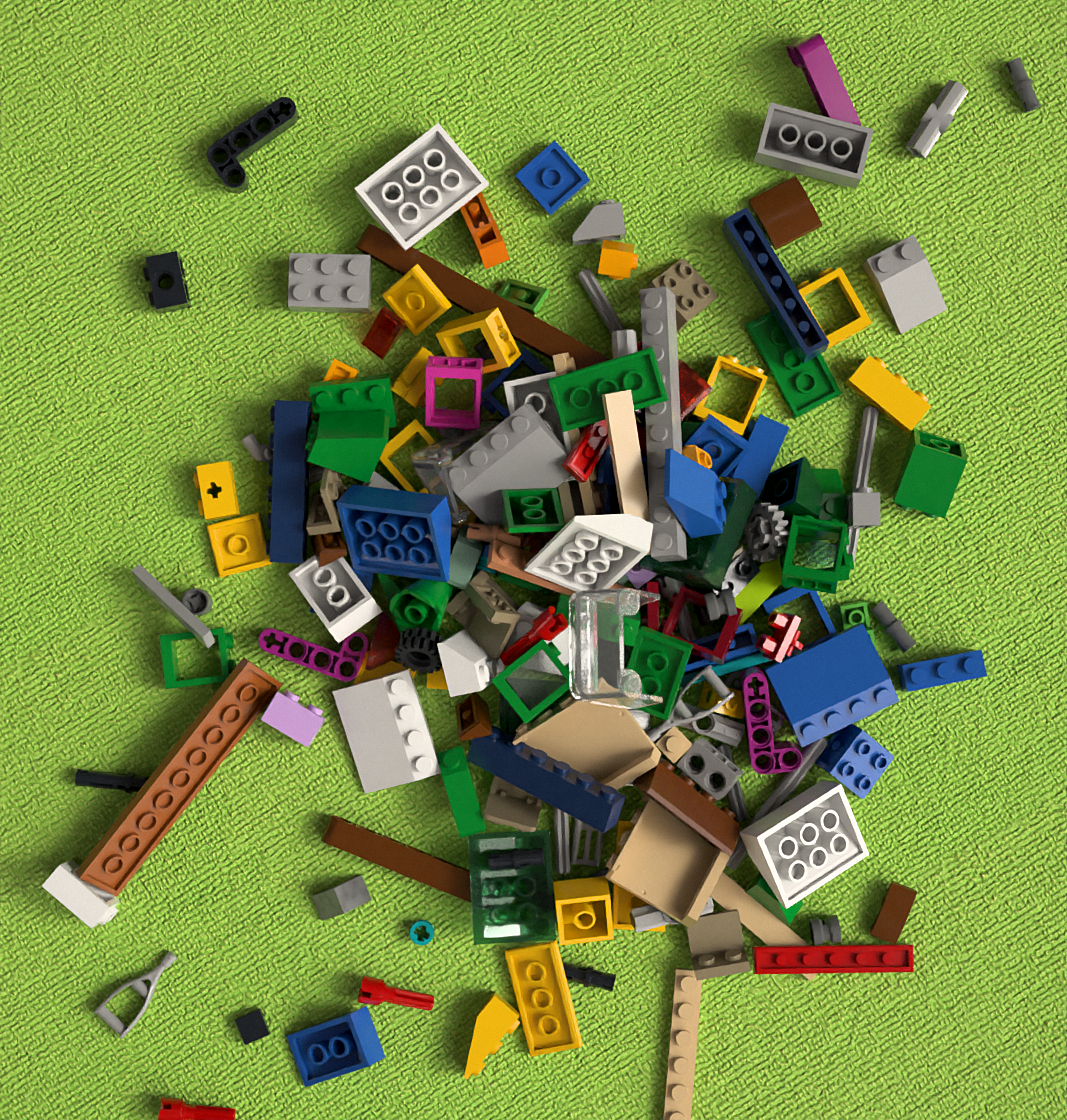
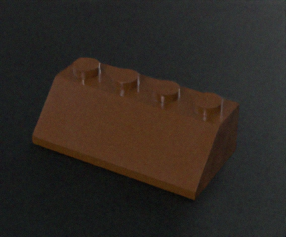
M661 758L657 766L634 779L631 784L711 846L728 856L732 855L741 826L733 820L736 815L724 806L721 809L715 806L713 803L716 799L704 790L701 793L697 792L693 788L695 783L682 774L678 777L672 771L675 767Z

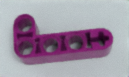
M810 33L786 46L792 63L795 67L802 69L822 115L861 126L857 112L822 36L818 33Z
M265 629L259 636V645L264 651L341 681H351L357 677L366 652L370 647L369 638L360 632H353L345 638L340 653L278 629ZM275 633L276 640L286 642L284 653H281L282 646L272 645L270 648V642L266 641L267 636H273ZM356 636L361 637L364 641V647L359 652L353 651L350 647V641ZM297 642L301 643L304 647V653L299 658H295L291 654V646ZM320 652H325L329 656V663L325 667H320L316 664L315 659ZM346 661L351 662L354 666V673L350 677L342 675L340 670L341 665Z
M755 666L744 669L740 676L748 758L752 768L759 774L789 772L798 769L802 764V755L797 745L792 741H773L768 682L764 673ZM752 677H757L758 679L756 680L757 692L753 691L750 684ZM760 702L763 704L760 711H750V707L754 703ZM762 728L766 730L762 737H753L756 729ZM788 751L795 752L791 760L782 759L784 753ZM765 754L768 756L767 761L762 764L755 762L759 755Z

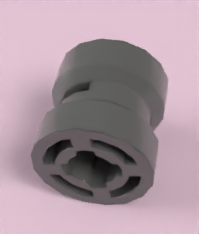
M194 588L184 594L182 604L194 615L202 616L211 610L213 600L207 591Z
M731 588L723 589L718 595L712 592L704 594L710 621L719 619L720 614L728 616L737 614Z
M837 915L828 916L822 921L819 918L809 919L810 933L814 946L822 945L825 940L832 943L841 942V931Z

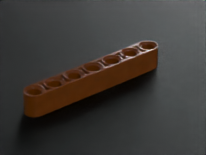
M330 815L321 837V841L488 910H493L502 888V884L493 879L335 815Z

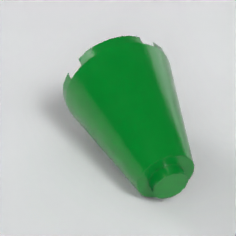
M418 579L397 592L390 602L391 614L394 611L397 618L396 624L405 632L407 628L413 630L414 627H419L421 631L423 628H427V632L431 633L432 630L436 632L443 619L454 585L446 582Z

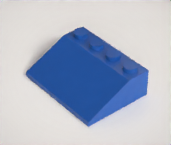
M351 485L336 502L354 570L448 582L450 574L451 515L446 496Z
M862 622L783 659L781 663L776 662L764 668L790 730L801 747L899 702L891 679Z

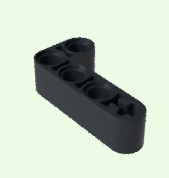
M281 97L208 148V161L231 192L242 193L249 186V178L240 162L297 123L299 112L294 101L288 97ZM286 108L290 114L286 116L284 113L282 114L281 110ZM273 115L275 116L276 120H278V124H275L272 118ZM268 122L271 124L268 131H258V126L261 123ZM239 138H248L249 142L245 147L239 148L236 146ZM218 153H227V157L223 162H214V158ZM233 174L242 175V179L238 184L229 183V179Z

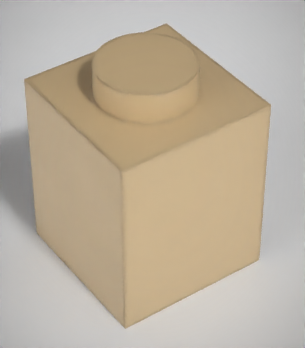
M676 727L666 730L654 742L672 763H675L693 745Z

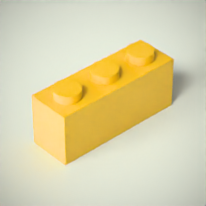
M869 355L845 384L873 407L878 408L880 413L907 434L930 409L931 405L927 403L928 398L918 390L913 392L906 386L908 382L899 374H891L885 369L887 365L876 356L872 358Z

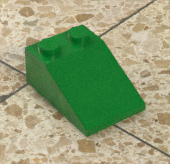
M557 488L502 489V524L504 532L560 531L565 526Z

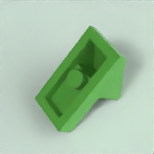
M508 278L497 295L526 312L535 315L549 294V291L542 287Z

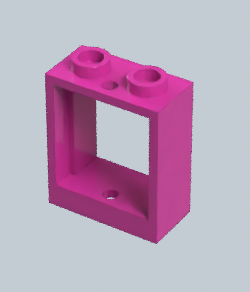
M428 357L426 364V426H433L436 429L454 427L465 431L480 428L482 418L483 358ZM435 377L474 379V411L435 409Z

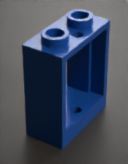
M526 348L482 392V398L484 399L482 405L492 414L497 411L503 417L501 422L510 416V412L492 394L520 364L523 363L534 375L551 372Z
M792 587L765 600L760 605L767 620L770 613L774 611L773 609L808 593L828 635L803 646L802 650L837 634L817 591ZM802 650L792 651L791 655H793V654H795V653H797V652H799V651H802Z

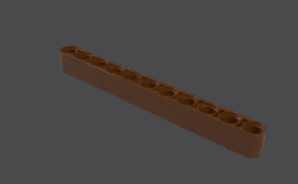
M368 224L355 245L362 253L370 255L374 260L402 276L418 264L450 303L471 315L498 307L513 339L552 361V355L569 352V357H573L576 370L611 360L412 246L405 251L389 233L372 224Z

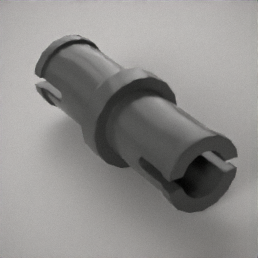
M1021 57L1006 63L1005 67L1014 84L1012 89L1014 93L1017 92L1024 107V112L1029 113L1041 107V103H1039L1032 87L1034 82L1032 78L1029 79Z
M884 601L870 610L885 629L883 631L885 635L889 634L903 653L916 644V641L912 639L902 626L903 621L894 616Z

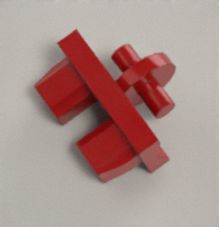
M774 611L770 613L767 624L775 628L772 637L762 634L756 643V647L764 653L762 657L781 663L785 655L790 657L794 648L802 650L804 645L797 641L801 634L797 630L801 621L800 617Z

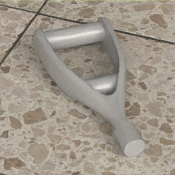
M708 665L685 685L675 699L668 720H664L656 729L654 727L647 733L652 742L661 737V733L672 727L694 722L709 715L734 696V692L731 693L711 669L712 665ZM703 675L723 700L703 714L694 716L680 698ZM675 710L683 720H674L673 713Z
M169 951L156 968L121 985L97 1007L94 1015H99L120 1035V1039L124 1038L146 1011L162 972L166 967L169 968L174 963L177 956L172 951ZM149 979L151 981L150 988L141 980ZM131 985L146 1001L137 1017L127 1028L105 1005L118 992Z

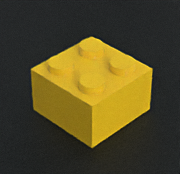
M605 876L553 882L560 945L614 939L608 880Z

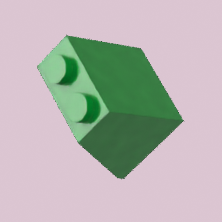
M386 411L320 412L317 421H311L308 428L307 436L309 437L305 445V449L308 450L307 461L369 483L389 438L390 413Z
M913 428L894 487L893 502L904 510H912L913 508L922 511V514L934 519L941 517L945 519L967 463L965 445Z

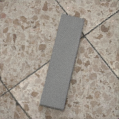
M137 565L132 570L137 583L204 646L209 648L215 643L210 629L141 565Z

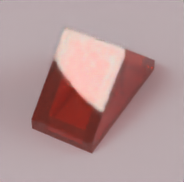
M383 306L362 345L383 360L407 330V324L403 319Z
M385 612L380 613L365 670L371 671L396 659L395 651L401 634Z

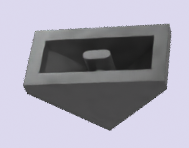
M362 874L312 895L322 921L344 914L372 900Z

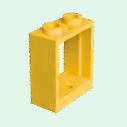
M830 267L818 274L820 279L810 283L807 280L796 286L813 314L804 296L836 279L858 317L855 321L826 336L830 342L827 349L872 324L841 267L835 271Z
M498 307L449 321L436 333L439 344L447 357L470 358L458 334L480 328L495 357L483 361V374L507 368L521 355Z
M725 354L724 357L718 356L691 417L703 421L708 414H711L742 436L768 377L763 375L764 371L753 365H749L748 368L738 364L739 360ZM720 368L756 383L740 422L703 407Z
M416 419L386 444L380 457L382 463L401 485L410 492L416 491L389 459L417 435L420 434L447 466L453 462ZM439 474L418 493L437 495L435 490L440 485L444 484L447 486L449 484Z

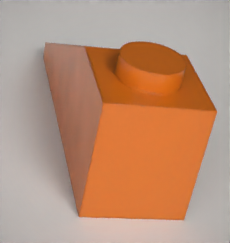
M480 192L459 208L483 266L485 269L510 260L502 235L482 192Z

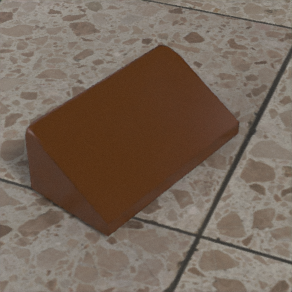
M341 531L310 535L318 567H323L347 554Z
M476 692L472 693L456 705L458 735L461 741L492 734L489 706Z

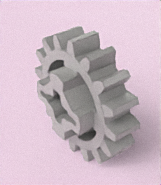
M771 503L752 505V510L746 511L748 519H742V523L745 525L744 529L741 530V533L745 534L742 544L748 545L746 552L752 553L753 560L758 559L759 562L777 560L778 555L784 554L782 546L788 545V542L785 540V536L789 535V531L785 530L788 520L782 519L784 511H778V505H771Z

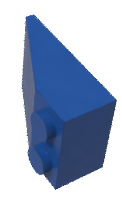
M671 448L665 449L664 498L689 536L694 538L723 533V522H726L723 498L727 496L724 482H720L712 470Z
M367 1006L341 1014L287 1036L305 1087L369 1067L385 1058Z

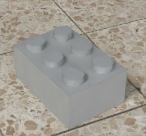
M289 253L288 307L291 311L371 313L372 259L370 255Z

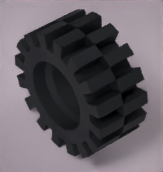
M414 627L413 630L407 628L406 632L404 630L401 632L395 651V658H398L397 661L399 663H403V667H411V671L415 672L417 669L420 673H424L425 670L428 673H433V670L437 672L442 668L437 643L441 642L443 637L441 635L436 636L437 632L433 630L431 633L427 632V628H423L422 631L419 630V627Z

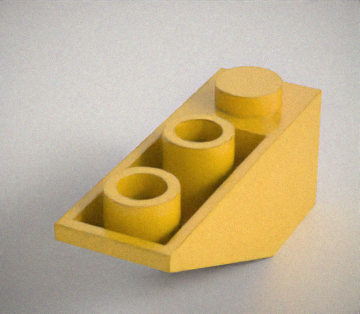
M496 992L492 994L477 1013L464 1074L466 1080L471 1075L476 1077L485 1066L483 1060L489 1053L493 1056L503 1043L500 1040L506 1032L511 1035L520 1024V1021L517 1020L520 1016L519 1011Z

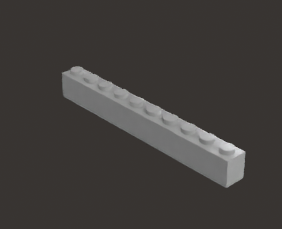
M667 286L641 289L640 299L643 350L653 347L669 399L668 401L645 407L650 523L653 524L651 557L659 562L687 560L686 530L664 498L665 449L671 448L682 454L675 294Z

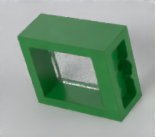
M542 639L491 680L526 725L578 684L575 680L578 676L577 672L569 662L563 665L558 658L561 652L552 641L547 644ZM506 680H507V681L510 683V685L514 688V690L517 692V694H516V693L513 691V689L509 686V684L506 682ZM520 698H522V700L526 703L529 709L525 706V704L521 701Z

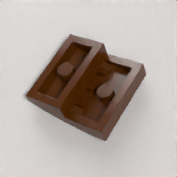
M796 176L749 200L751 209L762 224L763 232L775 250L822 227V222Z

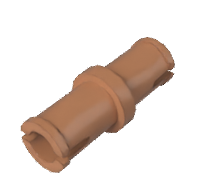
M474 522L469 523L471 528H468L467 539L490 543L495 539L514 547L522 548L523 544L521 542L524 541V532L507 533L504 532L499 524L489 526Z

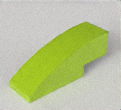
M779 556L777 560L763 562L759 566L761 571L734 598L736 607L743 610L739 626L781 584L782 572Z

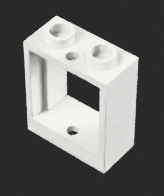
M72 859L60 864L42 887L91 929L99 924L103 926L106 922L108 923L119 911L116 906L120 900L114 895L80 879L75 873L80 866Z

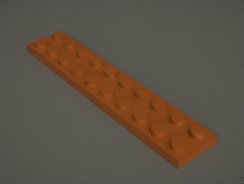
M243 657L76 870L77 876L117 897L283 684Z

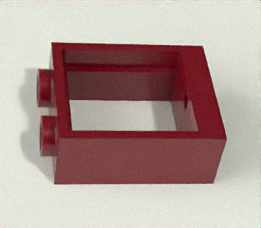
M681 586L679 593L674 592L669 603V608H672L668 618L664 617L662 619L659 632L692 644V654L723 665L742 619L743 610L736 607V615L720 614L727 617V620L714 651L672 635L685 602L707 609L703 594Z

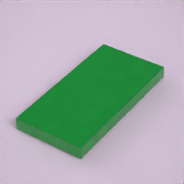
M771 311L745 324L750 338L794 419L842 394L821 354L802 364Z
M653 347L547 379L562 432L605 420L602 394L627 389L631 390L634 411L669 400Z

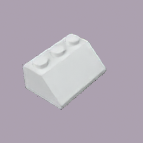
M466 629L459 630L437 643L450 697L481 691L493 683L491 680L504 670V664L501 659L493 660Z

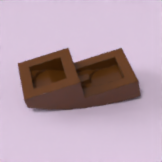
M891 881L881 901V909L870 929V935L896 944L913 906L917 891Z

